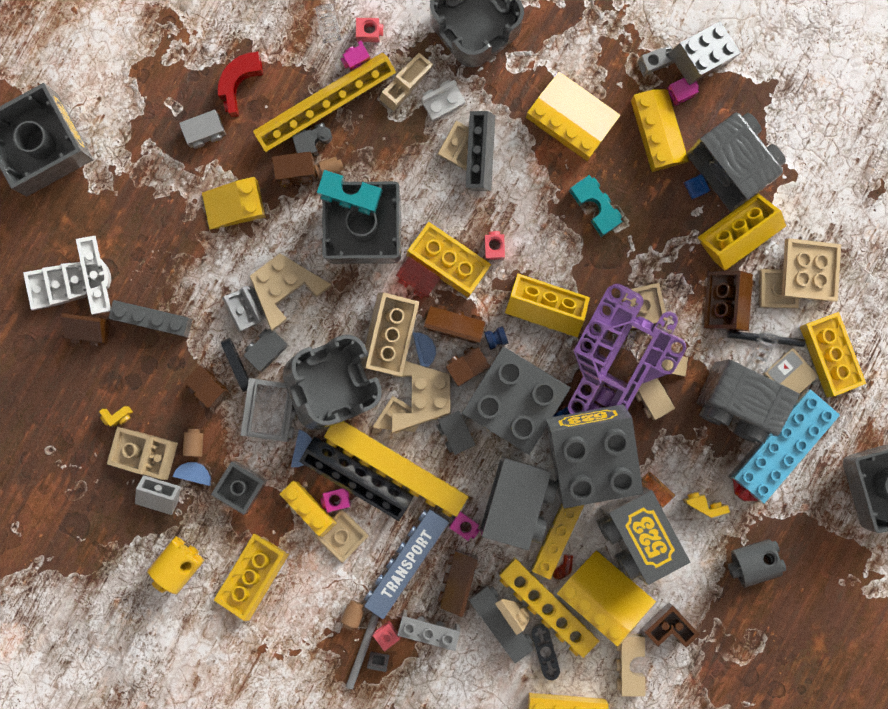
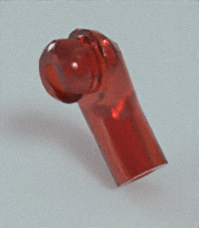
M564 554L563 564L557 567L552 574L555 579L562 580L571 574L573 555Z

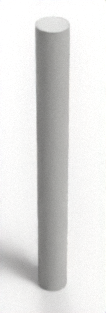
M372 613L347 681L346 688L348 689L354 688L377 625L379 616Z

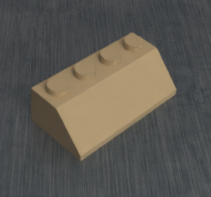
M384 292L377 293L365 344L368 357L361 361L363 368L402 377L419 301Z

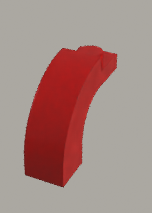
M258 51L236 57L225 67L220 76L218 96L221 100H226L224 101L225 112H228L231 117L239 116L236 92L240 83L249 77L263 75L261 56Z

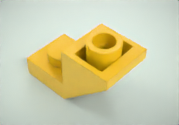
M699 492L687 494L688 498L683 499L685 504L711 518L730 513L728 505L721 502L712 503L710 508H708L705 495L699 494Z

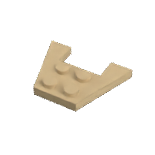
M278 254L250 275L271 332L287 321V318L276 305L305 284L317 298L331 287L330 283L282 254Z
M405 361L402 377H412L411 413H392L393 434L451 414V375Z

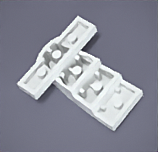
M96 236L76 239L80 262L65 263L59 266L45 267L41 270L23 272L32 311L88 297L92 315L111 311L107 292L111 284V273L107 265L100 259Z

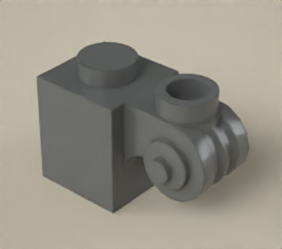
M324 123L315 125L313 130H301L293 135L292 138L297 153L311 151L313 157L319 155L316 143L318 141H321L323 144L330 143L332 141V133L330 129L325 127Z

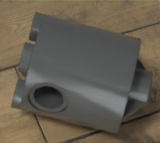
M766 539L731 550L732 563L728 564L731 577L733 579L738 578L744 588L782 577L783 572L786 571V565L783 559L780 560L777 553L780 552L778 543ZM764 556L768 559V565L763 561Z

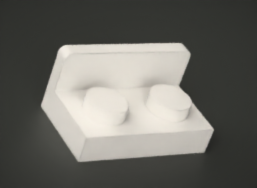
M455 80L443 82L440 88L428 90L421 98L422 104L432 122L466 104Z

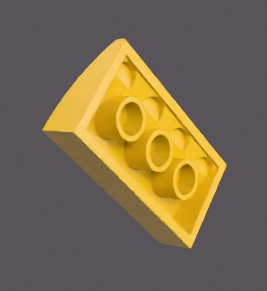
M430 222L426 224L406 253L407 257L467 298L470 297L491 266L489 262Z
M839 312L799 326L826 398L866 384Z
M253 534L214 598V601L243 621H250L289 554L266 539Z

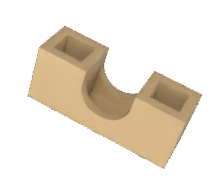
M629 634L619 647L616 646V651H619V659H616V670L619 671V678L616 679V689L619 690L621 696H645V675L630 671V663L634 658L645 657V637L643 634Z

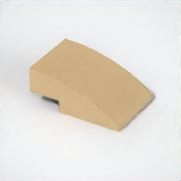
M117 427L107 464L160 480H168L178 443Z

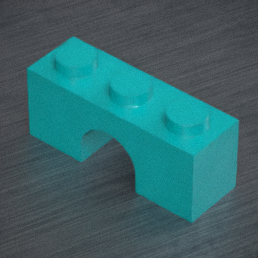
M324 170L317 190L321 200L332 203V200L340 202L339 205L344 208L351 209V206L359 208L358 212L370 215L371 212L375 214L382 193L381 188L362 182L360 190L356 194L349 195L342 190L344 177Z
M588 175L572 186L569 192L579 206L586 202H594L598 206L599 214L591 220V223L599 235L603 237L622 223V215L617 209L612 208L610 198L606 193L603 194L599 189L600 184L596 178H591Z

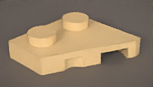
M456 120L437 155L466 172L469 127Z
M392 396L373 427L392 430V413H411L412 407ZM419 425L403 431L415 432Z
M505 599L496 602V606L515 634L518 635L523 632L531 619L527 608L522 606L520 602Z

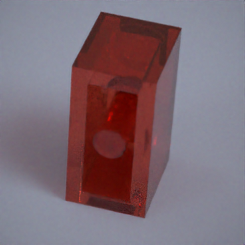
M411 257L407 258L396 274L397 282L405 288L408 285L414 289L413 293L420 298L424 296L429 298L441 280L439 276Z

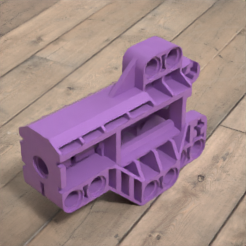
M614 284L608 287L574 349L583 378L569 402L568 410L570 414L604 408L594 403V401L606 407L624 404L628 410L641 384L673 373L686 350L685 341L672 334L678 323L677 315L674 312L667 311L662 314L656 326H654V323L640 316L637 317L643 305V297L639 293L621 284ZM613 288L620 290L621 295L619 298L613 297ZM625 296L629 300L636 298V303L638 305L632 307L631 301L626 299L624 302H622L621 300L624 299ZM603 306L610 307V315L603 313ZM669 315L673 317L672 321H674V324L670 323L667 329L672 330L671 333L662 328L666 323L663 318H668ZM595 324L601 327V332L595 329ZM634 326L653 336L627 384L609 374L608 371L629 331ZM608 331L618 334L615 343L605 338ZM586 341L591 343L592 348L586 346ZM675 342L681 343L683 346L682 351L674 352L671 347L672 344ZM600 346L610 350L607 358L598 352ZM664 360H671L673 367L669 370L663 368L662 362ZM604 383H605L607 386H609V387H611V388L617 390V392L615 393L613 390H611V389H609V388L603 386ZM584 385L591 386L592 392L586 391ZM575 402H580L583 408H577Z

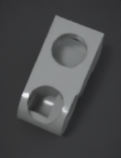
M672 46L649 52L638 59L637 63L643 77L674 63L669 55L673 50Z

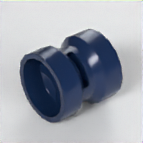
M503 326L498 327L494 332L490 330L484 332L490 350L495 349L497 344L503 346L509 344Z

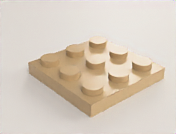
M791 238L785 239L781 296L831 302L838 301L841 244Z

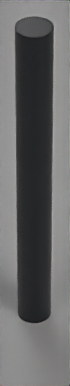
M728 331V338L799 347L805 346L804 339Z

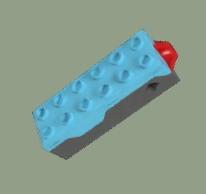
M811 389L803 390L780 435L776 437L768 436L765 444L757 442L729 474L728 477L733 481L734 494L744 502L757 501L765 504L840 414Z

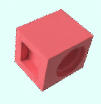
M356 18L357 42H380V36H383V24H380L379 18ZM368 27H373L375 29L374 32L370 34L366 33L365 30Z
M499 231L488 232V235L484 237L485 260H504V234H500ZM497 241L500 244V248L492 250L489 247V243Z
M390 620L373 633V637L384 651L398 642L401 637L397 636L398 631Z

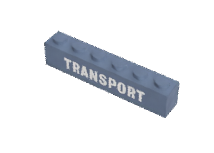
M431 508L428 512L426 510L422 512L418 518L421 522L417 528L413 526L407 535L410 537L407 543H401L396 551L399 553L395 560L391 558L385 567L388 569L384 576L380 574L374 583L377 587L373 592L370 590L364 598L366 601L364 607L381 619H384L449 523L447 519Z

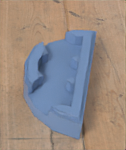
M420 332L413 333L420 366L429 367L436 356L434 342L425 334Z
M302 430L298 432L291 467L304 465L299 461L312 441V438Z
M187 462L180 465L172 476L211 486V476L204 465L197 462Z

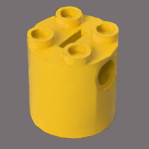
M177 536L171 540L147 570L150 577L154 580L152 582L153 587L161 593L169 591L177 595L204 562V559L198 555L199 551L192 545L187 547L184 545L185 542Z

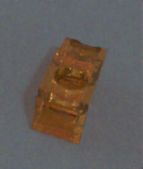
M650 471L641 478L642 487L653 491L661 508L666 506L676 496Z

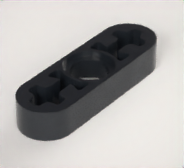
M231 338L221 341L222 348L241 390L245 392L248 388L249 377Z
M536 624L532 628L531 634L542 673L546 679L555 680L560 675V668L549 630L544 624ZM539 628H541L542 631H546V633L543 634L544 641L549 640V643H541L539 635L535 636V633L538 632ZM543 647H549L551 654L548 657H543L540 654V650ZM547 661L551 662L553 669L556 668L553 672L554 675L546 673L548 670Z

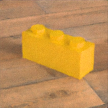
M292 481L280 493L282 498L318 536L324 537L337 524L299 482Z

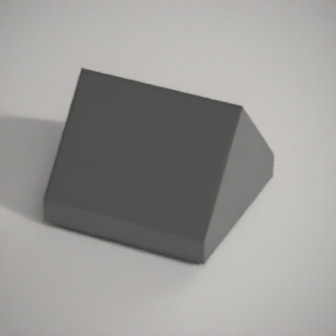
M370 652L367 668L386 672L389 655Z

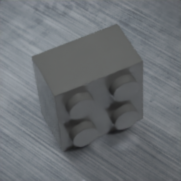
M231 461L211 495L245 515L251 509L268 480L239 462Z

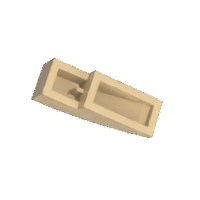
M418 53L382 91L380 100L391 110L395 111L433 67V64Z

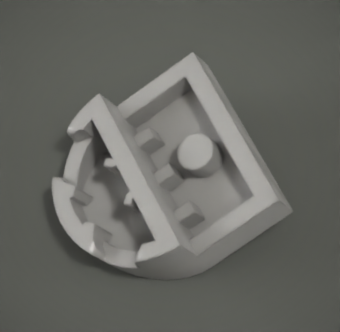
M244 286L240 290L222 298L238 332L259 324L265 318L255 289L252 286Z

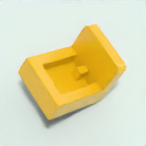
M124 406L113 415L107 409L99 411L102 415L100 418L103 423L110 427L116 426L119 423L121 425L126 423L130 419L129 415L133 413L129 406Z

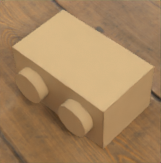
M658 378L641 384L635 395L637 401L643 403L645 407L643 411L648 419L656 420L675 409Z

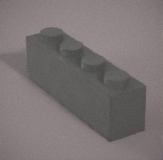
M470 111L466 188L472 191H491L496 116L489 111Z
M113 300L109 319L183 337H189L193 320L188 317Z
M486 584L471 595L469 601L516 664L534 650L532 646L534 642L528 633L525 635L522 632L518 635L515 634L495 604L499 601L497 598L499 596L498 592L493 586L490 588Z

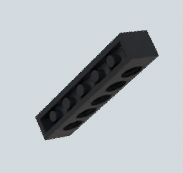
M315 436L299 461L397 521H400L414 497L411 493Z

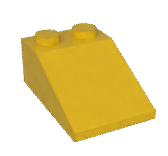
M255 177L234 181L202 192L210 230L266 218L259 184Z

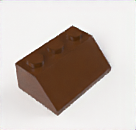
M743 271L708 272L704 329L749 331L753 274Z
M435 304L434 307L430 306L424 330L479 345L486 322L482 321L483 317L472 315L471 317L464 316L465 312L455 309L453 312L446 311V307Z
M455 550L454 554L450 553L448 565H451L449 573L445 572L442 582L446 584L445 589L440 591L437 601L440 603L441 609L463 617L478 562L477 555Z

